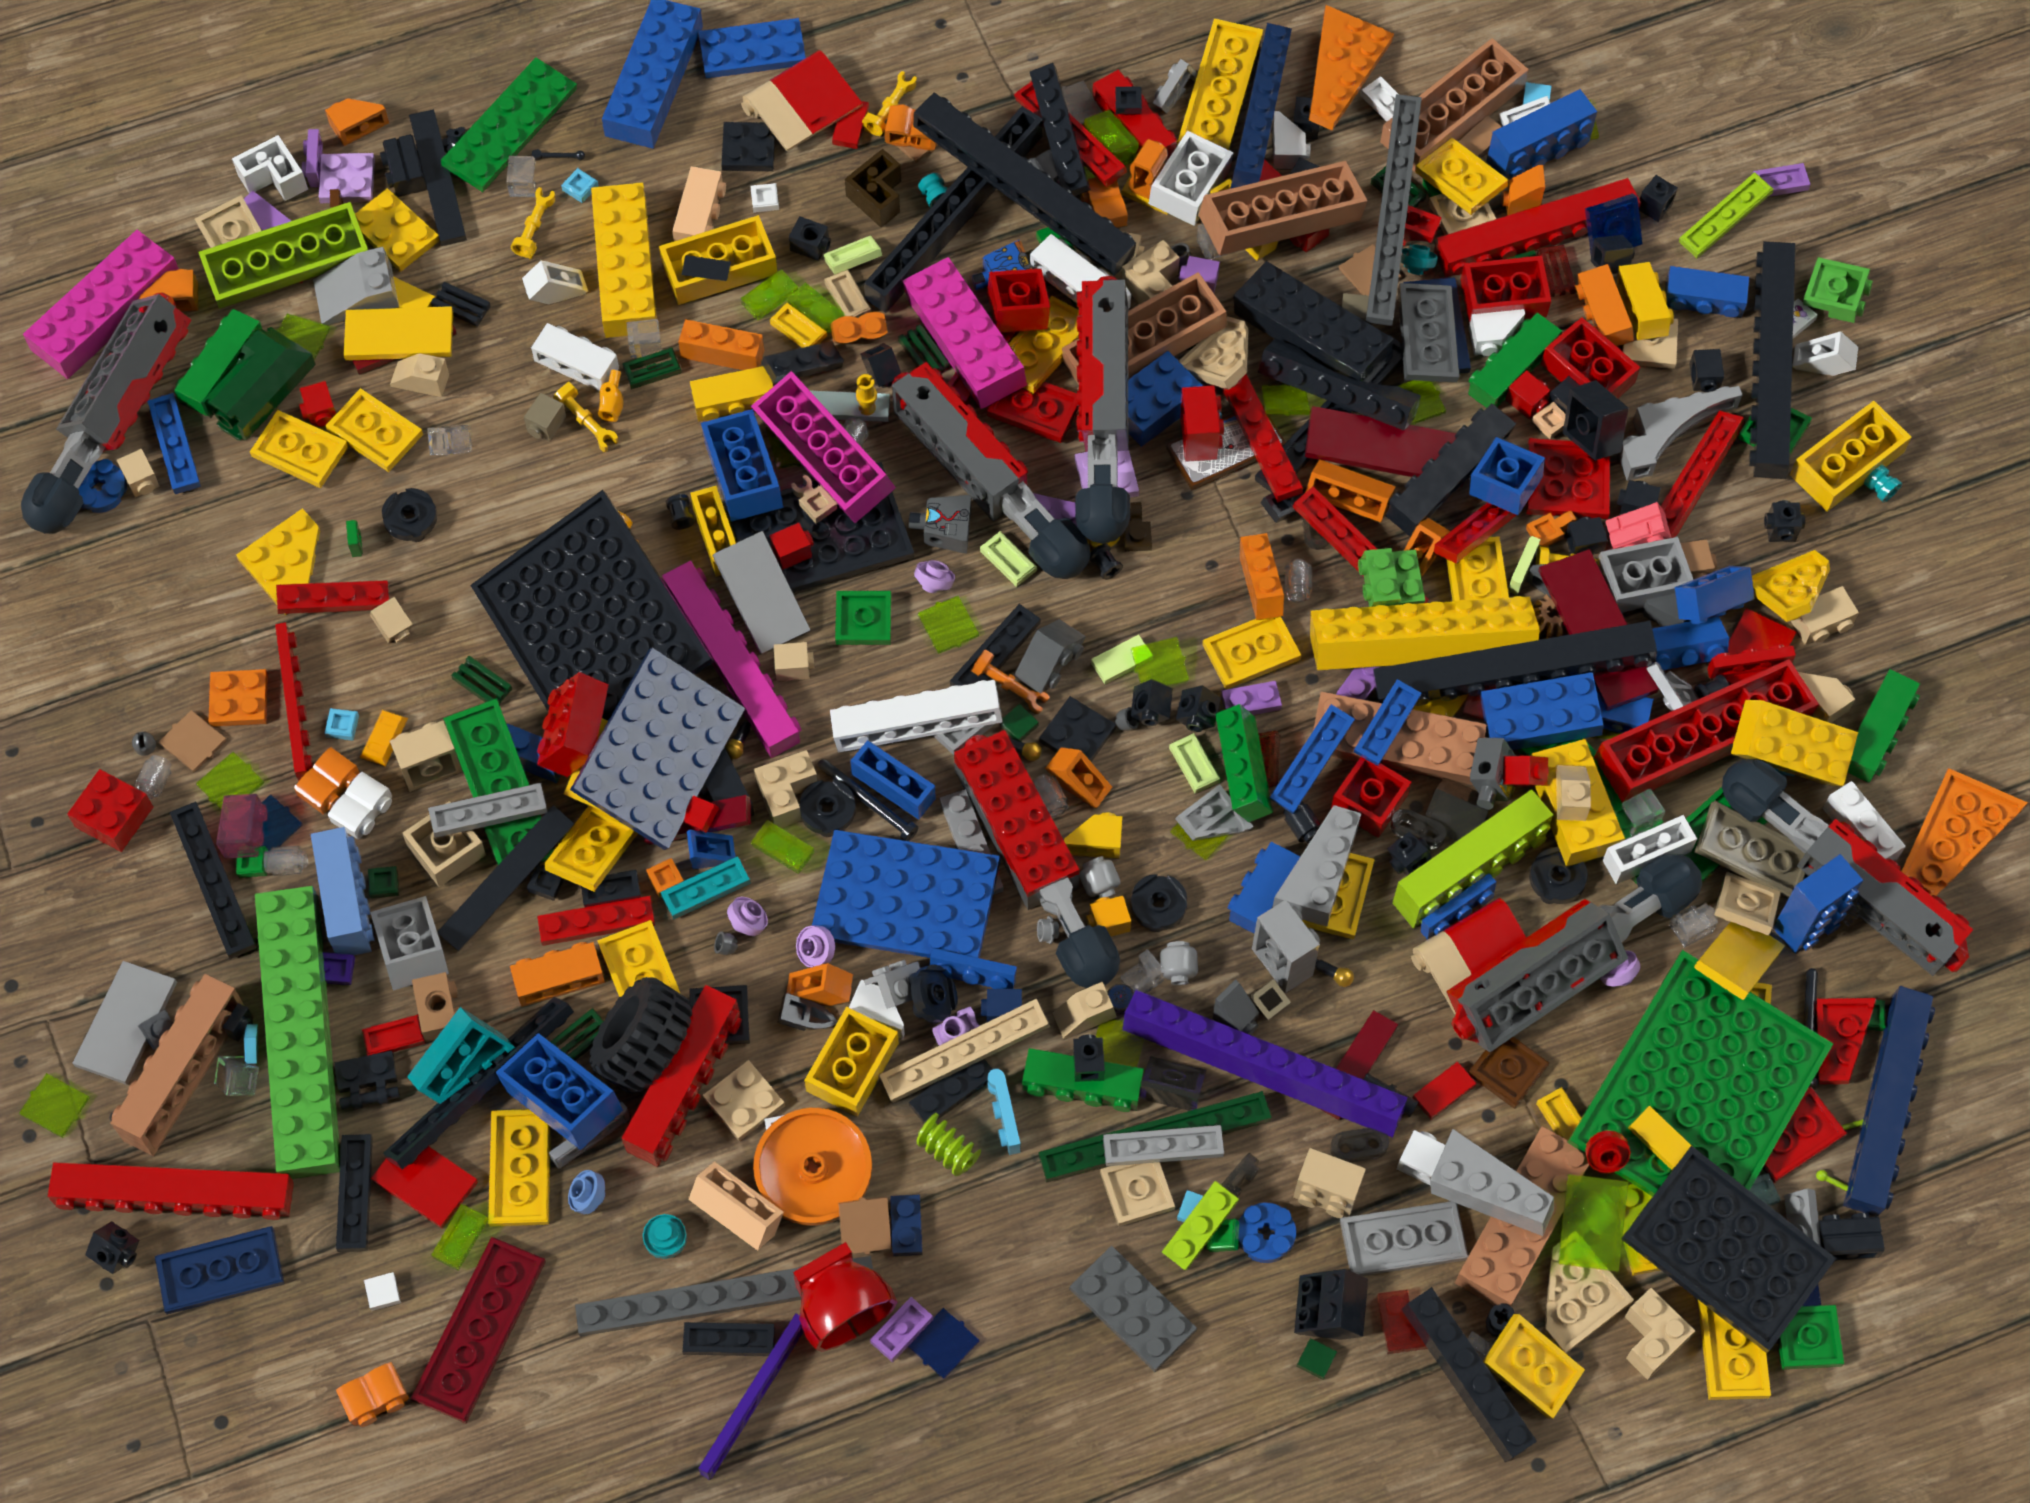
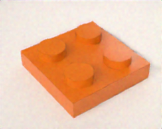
M266 669L210 672L208 723L211 727L266 724L268 673Z

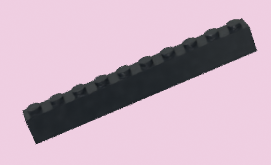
M934 92L914 111L913 126L1113 276L1134 257L1136 242L1130 234L1120 231L1108 218L1097 214L1088 203L1081 202L1073 196L1068 188L1061 187L1054 182L1048 173L1041 172L1032 165L1029 159L1015 153L1006 142L999 141L987 128L975 123L967 113L960 112L947 98L940 97Z
M1021 106L997 133L995 138L1001 142H1006L1015 153L1025 157L1043 137V119ZM967 167L865 281L866 301L887 313L905 293L902 280L926 269L997 188Z
M1763 241L1762 252H1757L1756 267L1760 268V273H1756L1755 289H1760L1759 295H1755L1754 311H1759V317H1754L1753 332L1758 333V339L1754 338L1753 354L1757 355V361L1753 360L1752 376L1757 377V381L1752 383L1751 399H1756V405L1751 406L1750 421H1755V428L1750 429V444H1754V450H1750L1749 466L1754 467L1753 477L1786 479L1790 457L1795 243Z
M1651 621L1375 668L1373 669L1378 703H1383L1398 679L1421 692V696L1415 706H1422L1432 700L1451 701L1458 696L1467 694L1479 696L1481 691L1591 672H1593V675L1596 672L1606 670L1608 672H1618L1624 669V667L1629 666L1646 667L1651 665L1652 662H1656L1657 648Z

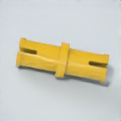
M863 374L857 379L856 399L859 402L861 414L869 416L876 410L877 391L874 388L872 376Z

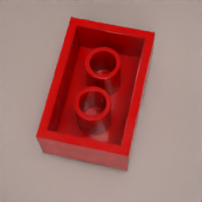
M1542 256L1464 263L1460 281L1469 325L1472 314L1524 309V319H1531L1537 312L1543 317H1547L1551 305V296Z
M1583 317L1545 348L1541 365L1560 382L1568 376L1579 385L1596 380L1617 398L1621 397L1636 383L1641 368Z
M578 672L572 678L567 679L560 687L552 690L547 702L550 705L548 715L545 717L542 725L544 729L543 739L540 741L537 749L539 754L537 765L568 777L585 764L598 740L609 684Z

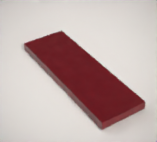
M1312 406L1305 457L1413 477L1416 475L1419 477L1423 473L1421 469L1431 458L1436 460L1440 456L1438 452L1442 446L1448 441L1452 444L1456 440L1454 437L1456 433L1409 425L1405 430H1401L1368 416Z
M1590 549L1539 567L1538 572L1569 635L1627 625ZM1629 666L1624 667V669L1618 672H1608L1606 670L1596 672L1593 675L1596 690L1606 711L1658 693L1659 688L1646 669L1648 666L1641 668Z
M491 1236L411 1396L412 1401L467 1424L546 1263L544 1258Z

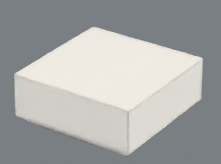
M776 183L751 186L753 213L779 210Z
M393 1272L364 1280L371 1311L401 1303Z

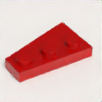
M1876 998L1817 999L1818 1034L1833 1043L1819 1068V1084L1850 1083L1876 1004Z

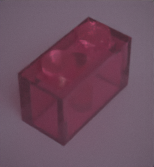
M257 794L226 795L223 798L216 844L225 859L258 857L259 847L264 842L263 821L267 820L268 813L266 805L262 804Z

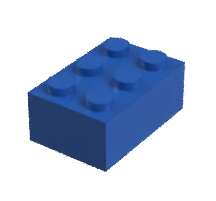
M1169 351L1162 354L1128 380L1129 435L1141 447L1180 419L1183 387L1203 386Z

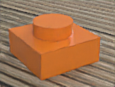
M672 858L646 869L647 875L659 897H661L662 891L684 881Z

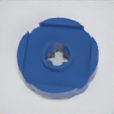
M109 459L95 461L81 483L79 494L84 502L81 508L90 509L94 513H103L114 509L120 504V498L123 496L124 491L126 493L127 482L120 468ZM96 483H105L100 491L93 488Z
M1258 1203L1246 1208L1239 1219L1238 1244L1248 1254V1257L1260 1263H1273L1282 1259L1293 1248L1296 1238V1226L1289 1210L1273 1203ZM1269 1226L1275 1235L1272 1234L1268 1240L1263 1239V1234L1258 1233V1229Z

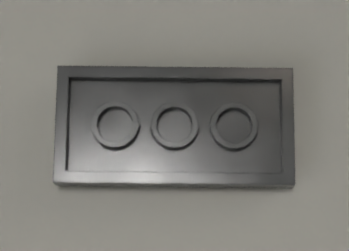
M1400 283L1397 290L1405 380L1457 383L1459 368L1452 287L1447 285Z
M1112 1245L1070 1285L1069 1290L1154 1372L1197 1331V1327Z

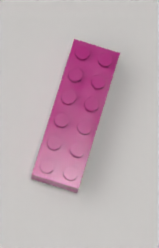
M137 229L23 333L30 350L66 379H69L108 343L132 301L138 300L139 296L166 271H176L179 269L175 258Z
M949 257L902 280L908 302L955 372H957L980 409L1027 386L1024 366Z
M792 371L751 406L765 425L854 523L860 520L896 488L886 473Z

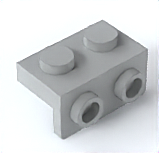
M902 960L889 965V967L885 966L873 970V977L865 979L864 983L866 986L878 982L886 1009L913 1000L909 977L912 973H916L920 966L918 961L907 965L906 961Z

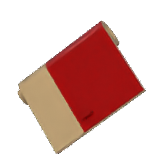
M818 50L745 94L741 106L748 116L752 115L754 118L761 117L788 152L863 106V103L821 50Z
M1498 898L1414 947V955L1411 956V959L1419 971L1423 969L1426 973L1431 972L1452 1011L1456 1014L1446 991L1527 937L1509 906L1504 900Z

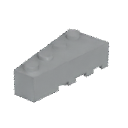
M1335 805L1332 807L1274 897L1273 907L1286 899L1291 907L1294 905L1298 908L1303 920L1328 926L1357 833L1361 813Z
M1452 1129L1430 1179L1431 1194L1543 1236L1554 1212V1197Z

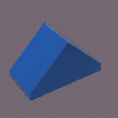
M696 830L687 831L689 854L693 870L715 867L735 857L732 835L705 833Z

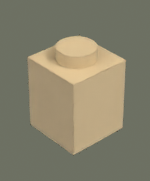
M142 449L117 459L135 498L140 495H147L160 487Z
M395 597L371 611L370 617L388 643L393 640L399 643L410 635L409 631L412 629V623Z
M807 642L774 644L777 681L810 679L809 669H814L813 652H808Z

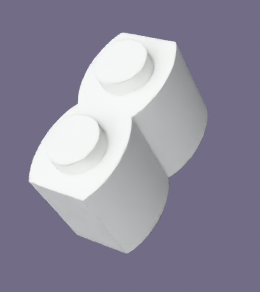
M361 772L351 782L345 794L333 805L328 817L331 823L339 828L345 827L347 833L359 840L363 835H368L375 825V818L380 813H385L392 803V794L389 788Z

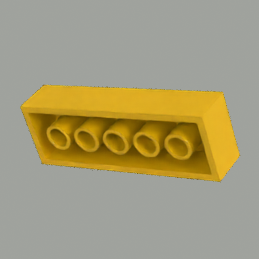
M643 183L591 188L601 314L605 338L658 333Z

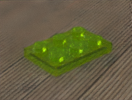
M1567 1174L1558 1264L1619 1272L1621 1238L1623 1237L1628 1191L1627 1181Z

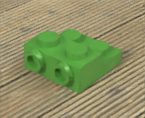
M1818 257L1803 299V305L1829 311L1828 317L1854 323L1856 316L1862 317L1866 304L1865 301H1862L1864 295L1869 296L1873 280H1869L1870 269Z
M1392 548L1364 551L1361 559L1358 560V570L1360 575H1364L1363 597L1365 601L1369 602V607L1377 605H1403L1406 603L1421 604L1425 602L1416 550L1392 552Z

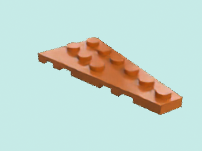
M1328 5L1325 6L1309 121L1330 130L1334 129L1392 43L1394 33Z
M1948 768L1901 872L1908 877L1916 878L1922 883L1923 889L1931 896H1937L2027 806L2028 802Z

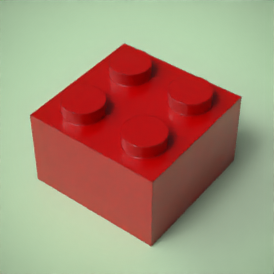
M1042 268L989 272L987 296L993 323L1000 332L1048 329L1050 303Z
M1214 385L1182 388L1180 422L1185 462L1217 460L1218 449H1223L1224 421L1220 419L1219 414L1221 412V397L1215 395Z
M1360 757L1335 793L1331 809L1335 805L1361 813L1359 827L1379 838L1407 798L1411 781L1381 763L1377 766Z
M99 769L67 815L75 828L122 852L154 807L146 793Z

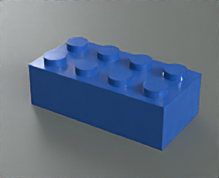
M1581 89L1493 131L1486 161L1493 169L1510 180L1537 165H1544L1554 158L1559 159L1568 151L1574 148H1582L1590 141L1597 110Z
M753 409L702 422L701 427L705 446L730 521L783 508L780 487Z
M1593 672L1481 691V706L1484 721L1487 724L1488 738H1504L1511 750L1602 735L1603 720Z
M1839 854L1795 886L1773 929L1794 954L1803 948L1805 951H1808L1819 942L1818 937L1824 933L1828 936L1841 926L1839 922L1846 917V911L1854 904L1852 900L1860 894L1858 889L1863 879L1844 857Z
M539 1033L496 1071L507 1093L579 1150H582L623 1111L611 1088Z

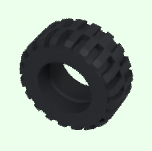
M645 977L634 982V985L627 988L623 996L618 998L614 1007L609 1010L606 1019L598 1029L599 1032L595 1036L593 1047L590 1050L591 1057L589 1061L593 1071L627 1093L641 1092L644 1088H648L655 1079L657 1080L662 1075V1071L670 1065L672 1058L679 1051L680 1045L687 1035L686 1031L690 1027V1017L692 1016V1007L689 1000L653 977Z

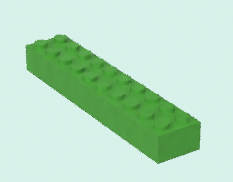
M313 886L255 894L276 1172L289 1174L291 1179L340 1172L341 1155L319 896Z

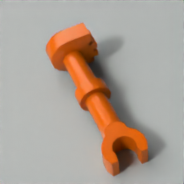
M984 650L971 672L978 676L985 673L1002 684L1001 688L1008 691L1009 689L1028 703L1029 709L1033 713L1039 714L1043 708L1037 705L1036 699L1046 703L1050 698L1049 695L1045 692L1039 693L1026 688L1015 680L1016 677L1012 674L1007 675L991 665L990 662L994 655Z

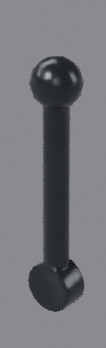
M535 149L531 153L532 158L536 161L542 158H576L581 161L585 158V153L581 150L576 153H548Z

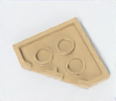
M1227 316V327L1200 341L1179 362L1197 380L1229 390L1247 373L1249 329L1245 321Z
M1576 1230L1551 1250L1544 1331L1550 1340L1567 1354L1634 1301Z

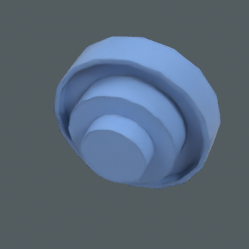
M584 1170L575 1177L568 1194V1203L572 1210L581 1214H590L603 1202L605 1198V1181L602 1175L592 1170Z

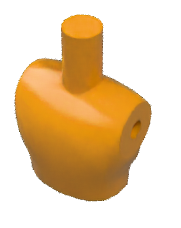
M611 370L609 381L600 388L598 415L602 420L608 422L618 421L624 404L623 396L618 388L621 372L618 370Z

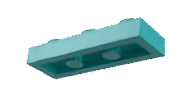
M737 856L662 891L661 896L674 920L751 883Z

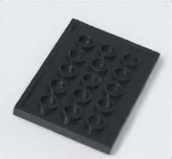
M882 462L876 463L885 472ZM817 481L812 482L813 489L820 486ZM802 484L797 487L804 488L806 485ZM792 488L780 491L783 508L731 522L737 542L763 531L770 545L769 535L797 523H800L803 531H809L814 545L811 546L812 557L782 570L792 593L914 558V551L893 492L888 494L856 523L837 504V510L816 524L799 505L801 498L793 494Z
M1692 1146L1689 1147L1678 1164L1672 1169L1621 1238L1766 1353L1771 1350L1836 1260L1832 1254Z

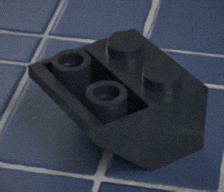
M1347 1269L1300 1275L1294 1333L1337 1340L1363 1337L1368 1279Z

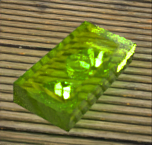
M781 269L741 297V304L758 321L798 292V286Z
M806 282L787 299L790 305L827 331V334L831 331L830 324L834 320L844 317V313Z
M768 820L751 841L754 848L797 874L801 872L814 854L813 847Z
M461 1204L432 1252V1258L459 1271L488 1221L487 1216Z

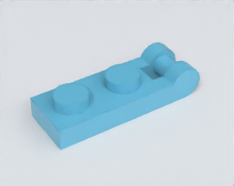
M993 1069L988 1073V1090L996 1096V1102H992L995 1119L1001 1118L1003 1129H998L1000 1143L1002 1147L1007 1146L1009 1155L1020 1153V1139L1006 1078L1001 1070Z

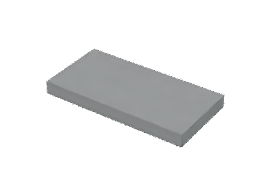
M763 531L712 555L760 654L773 649L774 644H783L810 631Z
M123 961L73 1061V1065L128 1085L148 1044L138 1025L165 1009L177 984L176 979Z
M1452 1201L1340 1218L1349 1270L1361 1276L1465 1261L1468 1258L1458 1205Z

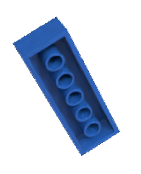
M668 0L650 1L602 117L605 137L654 149L698 41L699 31H702L703 28L700 8Z

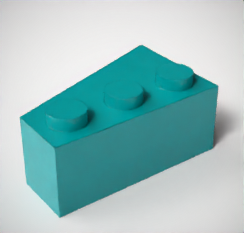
M460 1007L407 1077L418 1091L441 1104L469 1083L470 1077L482 1068L486 1070L492 1065L491 1061L505 1051L507 1053L515 1047L502 1033Z

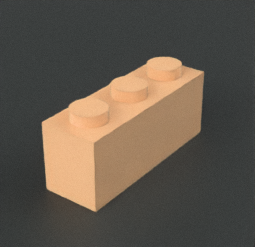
M691 166L672 231L674 241L714 229V226H712L713 221L718 219L720 213L719 199L724 198L726 192V183L722 181L721 171Z
M715 1161L697 1175L688 1199L757 1251L775 1236L784 1213Z

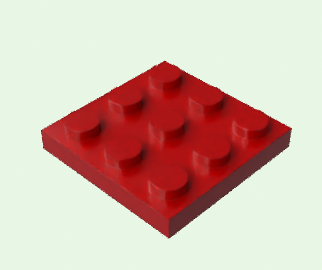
M1529 438L1528 451L1545 457L1543 478L1527 501V514L1547 515L1551 513L1552 516H1561L1568 511H1572L1574 516L1579 518L1600 517L1601 519H1608L1610 514V456L1595 461L1573 441Z

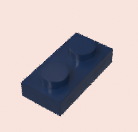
M920 1194L890 1196L893 1256L923 1255Z

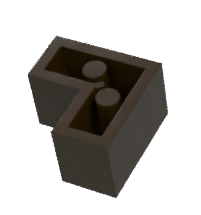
M881 149L845 178L846 197L881 228L900 213L899 195L893 188L901 182V164L884 149Z

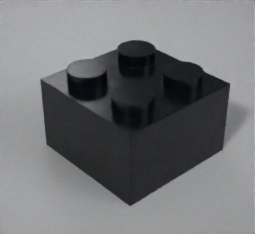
M1596 380L1570 388L1563 434L1595 461L1619 453L1622 449L1629 407Z

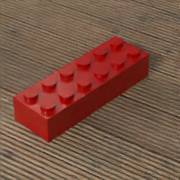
M708 985L704 986L692 1008L691 1024L687 1028V1035L682 1041L679 1051L672 1058L670 1065L662 1071V1075L652 1082L621 1138L627 1153L656 1167L660 1165L661 1161H667L673 1149V1146L670 1145L675 1135L680 1136L687 1123V1120L684 1118L689 1109L694 1110L701 1097L698 1093L702 1085H708L715 1070L712 1067L717 1058L721 1060L726 1053L728 1044L725 1041L731 1033L735 1034L740 1027L742 1019L739 1018L740 1011L736 999Z

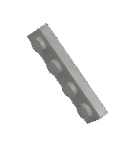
M541 783L428 808L435 838L547 813Z
M966 789L940 797L939 802L957 849L991 854ZM999 874L997 875L994 894L1003 892V885Z
M1221 1125L1103 1135L1106 1166L1224 1156Z

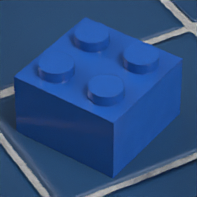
M1496 437L1471 474L1469 494L1519 515L1543 478L1545 457Z

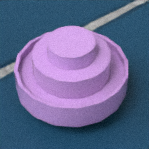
M936 560L919 562L914 572V576L922 585V588L929 593L948 590L953 586L955 575L949 570L948 566Z
M737 897L728 907L727 914L729 920L737 932L756 936L768 924V918L763 908L750 898Z
M814 925L805 927L800 932L796 942L797 955L800 961L807 967H815L831 962L835 952V942L827 928Z
M1625 950L1628 959L1600 978L1602 983L1613 987L1626 986L1631 983L1640 971L1641 966L1635 953Z

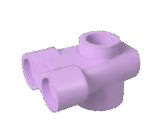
M967 1007L957 1011V1016L948 1017L942 1024L934 1027L933 1034L940 1046L980 1025L976 1021L972 1008ZM946 1031L952 1032L953 1036L949 1035Z

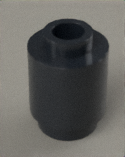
M1302 801L1294 814L1286 809L1283 813L1286 816V823L1297 840L1310 843L1321 823L1310 806Z

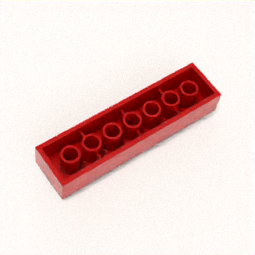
M1790 659L1602 742L1594 758L1622 803H1625L1731 755L1745 700H1763L1808 716H1812L1819 703Z

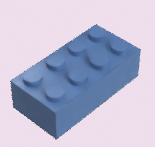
M345 827L311 834L327 937L334 952L351 955L372 952L370 941H375L372 924H369L367 916L370 915L368 900L364 896L363 889H366L363 872H360L359 864L362 861L354 836H348Z

